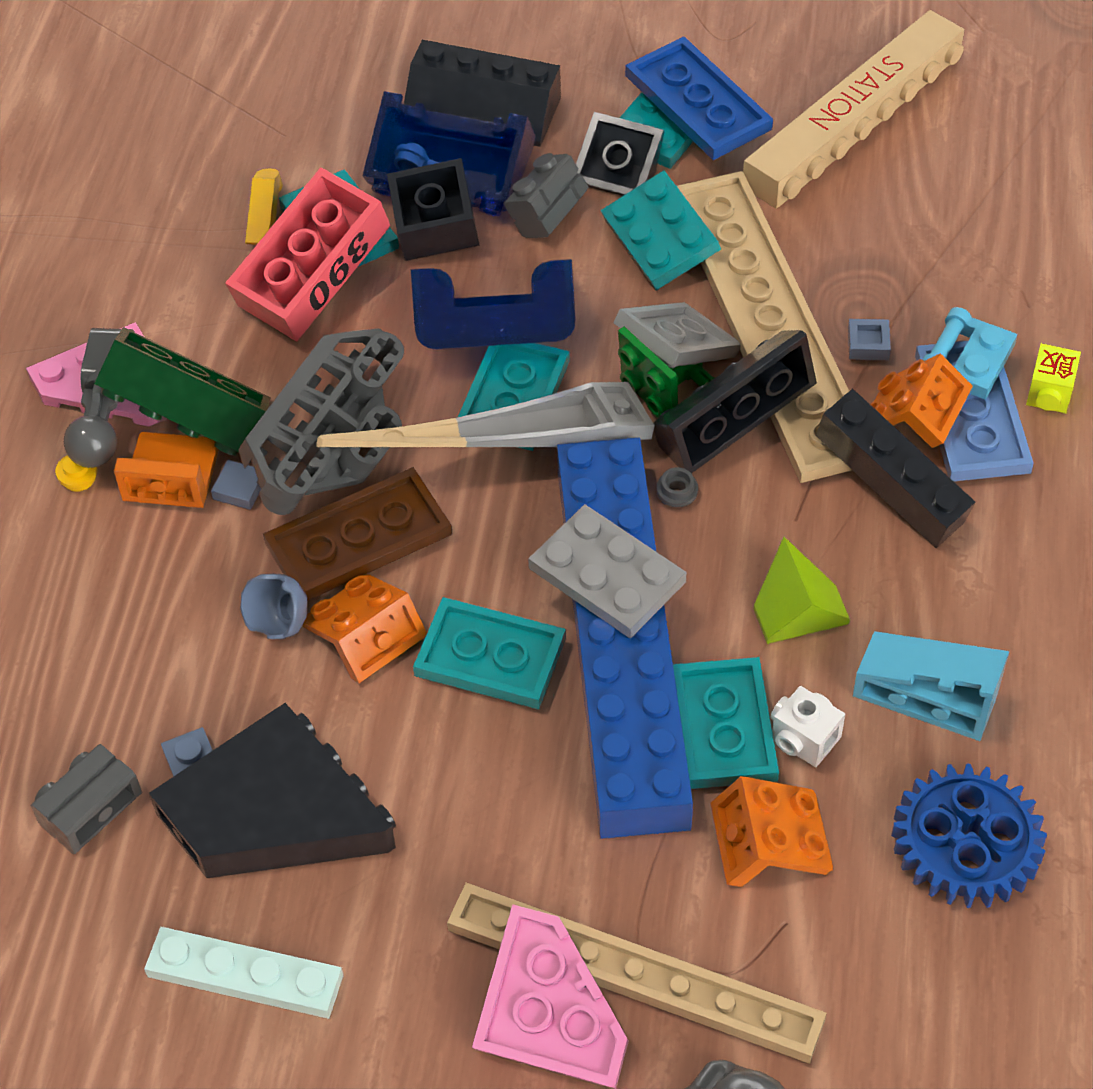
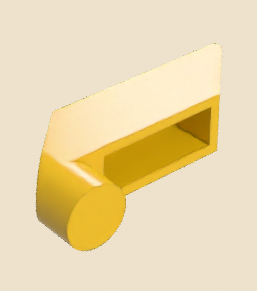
M276 169L259 170L252 178L245 244L257 245L276 222L278 195L283 187L279 171Z

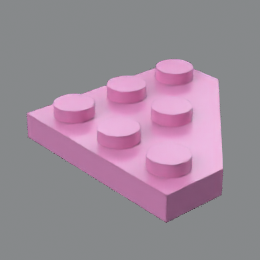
M136 322L125 326V328L133 329L135 333L143 336ZM87 343L26 368L28 376L44 405L59 408L61 404L80 407L81 412H85V408L81 405L83 392L80 377ZM127 399L122 403L118 402L117 408L109 414L111 419L113 415L132 418L134 424L151 426L167 419L165 417H162L161 420L152 419L139 411L140 405Z
M512 904L472 1048L616 1089L629 1040L577 947L558 916Z

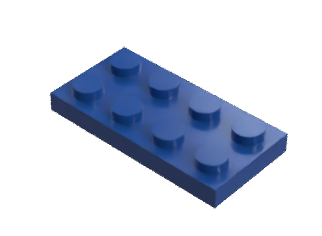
M684 36L625 65V76L712 160L756 139L773 128V118Z

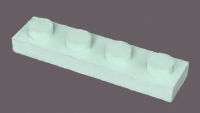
M160 927L144 968L149 978L327 1019L330 1018L343 978L342 967L166 927Z

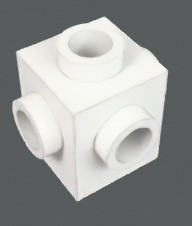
M799 686L790 698L782 697L771 713L773 739L777 746L786 754L791 756L797 755L817 768L842 737L845 713L834 707L825 696L819 693H812Z

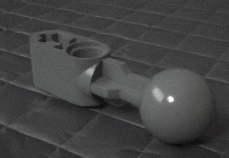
M91 328L80 377L83 392L81 405L85 408L84 416L75 419L67 427L63 441L68 457L82 467L95 468L106 464L113 457L117 448V435L108 419L110 412L117 408L118 402L104 396L100 392L102 388L94 383L115 338L122 329Z

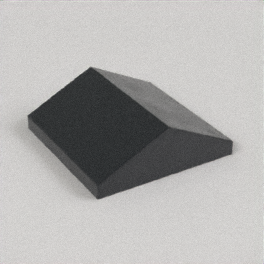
M594 112L576 162L579 169L577 172L582 174L588 187L624 196L654 177L665 132L663 129Z

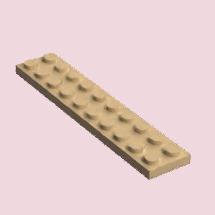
M739 171L678 185V189L716 237L721 247L720 251L702 261L701 265L733 336L740 343V351L743 358L754 351L761 342L771 339L780 331L802 330L807 334L817 384L771 416V420L800 483L851 471L852 469L816 436L823 413L848 393L849 389L744 172Z

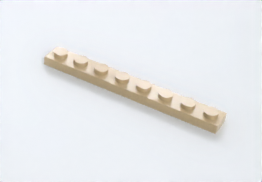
M466 882L448 919L447 926L450 932L500 950L512 904L554 916L558 915ZM558 916L598 986L810 1064L825 1023L826 1012Z

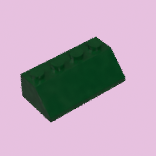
M125 327L122 328L115 338L94 383L102 388L100 392L104 396L122 403L127 399L140 405L139 411L155 420H161L162 417L176 422L178 423L176 428L182 433L194 438H199L201 434L216 441L214 446L217 449L232 456L237 455L238 449L269 408L271 397Z

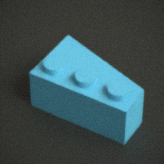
M874 631L856 674L853 697L981 741L998 695L1009 651Z

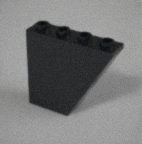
M286 702L149 793L158 818L206 878L389 853L396 848L393 834L396 824L389 811L380 804L375 807L368 799L369 793L362 780L355 773L349 776L341 767L342 761L336 750L329 743L322 745L315 737L316 731L310 720L303 713L296 715Z

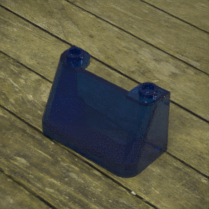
M383 92L362 175L366 182L372 185L373 192L384 196H391L387 174L399 171L394 165V152L400 144L416 143L425 149L429 159L438 163L462 158L472 207H477L482 213L492 216H500L501 212L507 211L504 204L514 192L512 189L513 185L522 179L535 143L536 135L528 116L509 113L506 124L499 117H494L493 122L427 111L424 105L416 103L415 107L402 104V94Z
M572 259L553 260L537 266L532 273L531 294L468 298L454 297L452 279L441 269H411L415 333L420 343L427 348L447 349L557 342L570 336L575 328Z

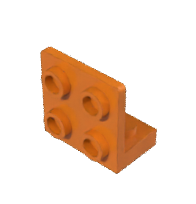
M940 353L925 361L919 359L911 364L909 368L899 373L891 372L880 381L877 387L879 393L870 405L893 426L905 421L931 448H934L944 443L973 385Z
M141 432L132 459L117 458L114 474L122 501L204 508L219 451L214 446L216 441L207 437L194 438L188 435Z
M369 574L351 579L346 583L345 589L332 598L317 602L312 606L310 613L307 614L303 623L304 628L334 644L351 679L358 683H361L427 635V631L409 594Z
M740 776L710 802L727 885L743 887L768 866L827 875L833 870L814 790Z

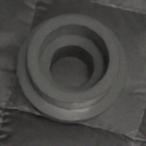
M679 467L671 468L665 471L659 478L656 490L657 496L668 506L684 507L696 499L698 483L688 470Z

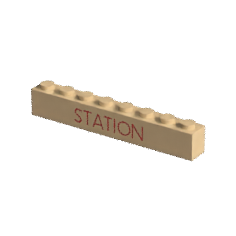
M932 10L925 13L744 160L743 172L754 195L776 209L788 199L795 198L803 186L812 179L819 178L826 167L836 159L843 158L850 147L859 140H864L880 122L887 121L904 102H910L927 83H933L945 68L957 63L964 50L962 46L964 29Z

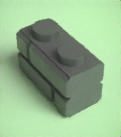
M547 153L538 157L533 163L534 169L532 172L513 185L512 189L514 192L506 200L504 206L511 218L516 220L514 223L523 237H548L589 188L582 174L577 172L579 169L572 156L568 154L553 155L552 153Z
M99 744L90 753L83 752L72 761L69 771L56 783L50 782L45 784L38 791L35 801L30 806L40 826L74 855L141 795L142 790L133 770L121 760L116 759L103 745Z

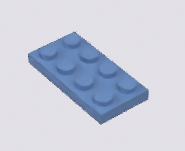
M968 341L954 343L946 358L953 366H955ZM935 344L917 346L915 353L916 361L923 359L926 354H930ZM1004 366L986 400L971 394L968 395L944 443L939 445L947 475L953 481L1031 474L1034 463Z

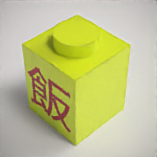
M1041 343L1026 405L1066 414L1081 352Z

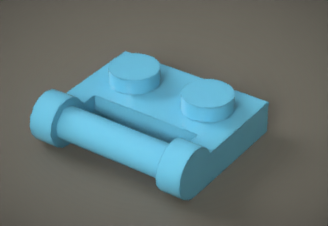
M954 307L945 319L946 327L932 352L926 354L923 360L925 361L940 353L947 358L959 334L969 337L970 339L954 367L973 385L969 394L986 400L1015 346L1018 334L972 318L967 310Z

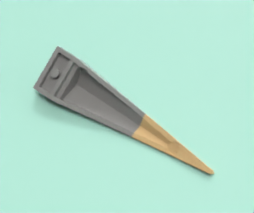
M590 382L527 402L457 418L395 428L320 435L317 438L316 447H557V444L639 437L640 440L652 439L655 425L629 382Z

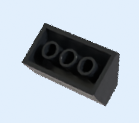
M422 39L410 64L402 120L541 147L561 99L560 65Z
M802 330L780 331L771 339L761 342L754 351L743 359L729 365L723 373L712 381L698 387L691 396L677 406L664 411L653 422L655 425L654 433L659 447L679 468H684L693 473L817 384L807 334Z

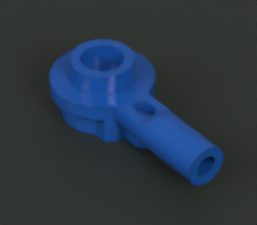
M416 143L400 144L394 152V165L399 171L438 163L429 159L425 149Z

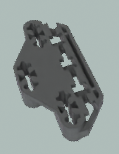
M377 328L323 336L238 449L245 469L252 460L258 478L256 483L261 488L259 492L261 500L270 512L278 515L290 514L305 495L361 484L369 477L390 447H371L365 457H362L358 454L362 447L316 446L317 438L320 435L402 427L399 415L394 410L385 406L382 389L383 384L404 355V346L395 335ZM338 343H363L366 345L361 353L354 349L349 357L334 351ZM375 359L380 365L369 381H366L362 378V375ZM321 367L340 380L335 388L328 384L323 392L315 390L322 378L316 375ZM294 403L314 416L309 424L302 420L296 429L288 426L295 416L289 410ZM266 440L287 453L282 461L274 457L271 463L267 465L264 457L268 451L262 448ZM301 461L307 467L292 488L284 483Z

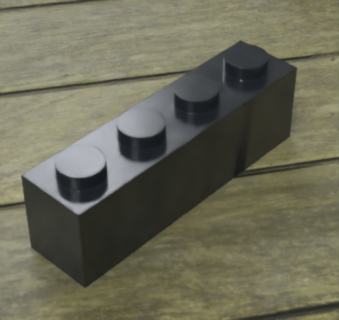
M853 388L823 413L816 436L935 548L939 547L965 523L976 502Z

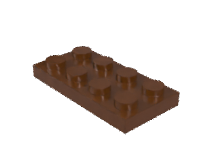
M412 467L265 532L263 537L267 548L282 573L294 578L306 593L308 601L347 583L357 576L370 573L451 536L452 525L415 468Z

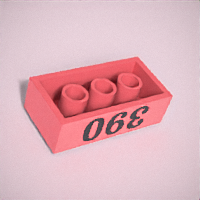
M320 167L226 281L225 284L237 305L297 342L391 226L381 201Z

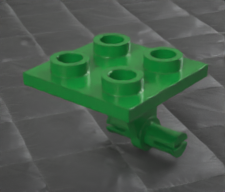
M625 326L618 330V355L621 364L620 380L621 382H629L634 392L646 402L648 409L656 418H659L664 411L678 405L679 384L685 380L692 379L697 385L703 386L715 378L703 368V362L695 365L676 366L675 368L668 367Z

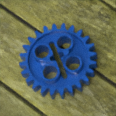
M969 763L966 764L963 774H957L955 768L949 764L943 778L932 769L929 771L927 783L916 778L912 792H903L901 806H897L895 810L894 820L897 822L893 824L891 836L897 838L894 854L905 855L902 860L901 869L904 871L916 868L913 884L918 885L926 880L930 882L928 894L930 897L936 895L940 890L946 891V901L949 905L959 895L963 896L967 908H971L975 897H980L988 908L991 907L995 893L1004 902H1008L1012 888L1022 893L1025 890L1027 879L1034 880L1039 868L1037 864L1042 863L1045 850L1041 847L1045 844L1047 833L1040 831L1044 817L1042 815H1031L1036 801L1034 799L1021 801L1020 798L1024 787L1019 785L1009 790L1006 787L1008 775L1006 774L1002 775L997 781L990 779V767H985L981 775L978 776L974 775L973 768ZM960 803H971L976 809L965 808ZM927 829H937L944 836H934L927 832ZM993 834H1004L1010 838V841L999 840ZM960 861H972L979 868H968L962 865Z

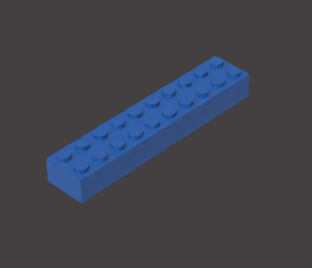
M640 437L557 444L558 480L563 523L565 524L586 504L656 551ZM572 599L600 839L691 831L693 800L665 606L663 605L630 639Z

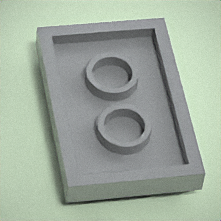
M685 302L620 309L613 322L619 328L625 326L671 368L735 358L740 350L738 340Z
M586 504L528 558L530 570L630 639L686 583V571Z

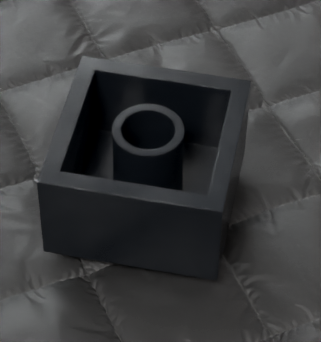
M462 158L387 174L397 235L405 261L480 246Z

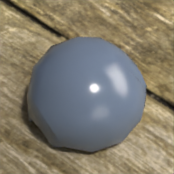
M275 573L260 574L248 580L241 592L240 610L244 623L250 631L266 634L267 639H286L287 637H292L299 632L307 617V595L299 583L290 576Z

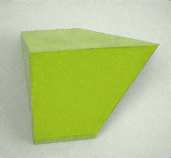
M783 537L754 603V612L767 644L849 624L850 618L836 585L789 540Z

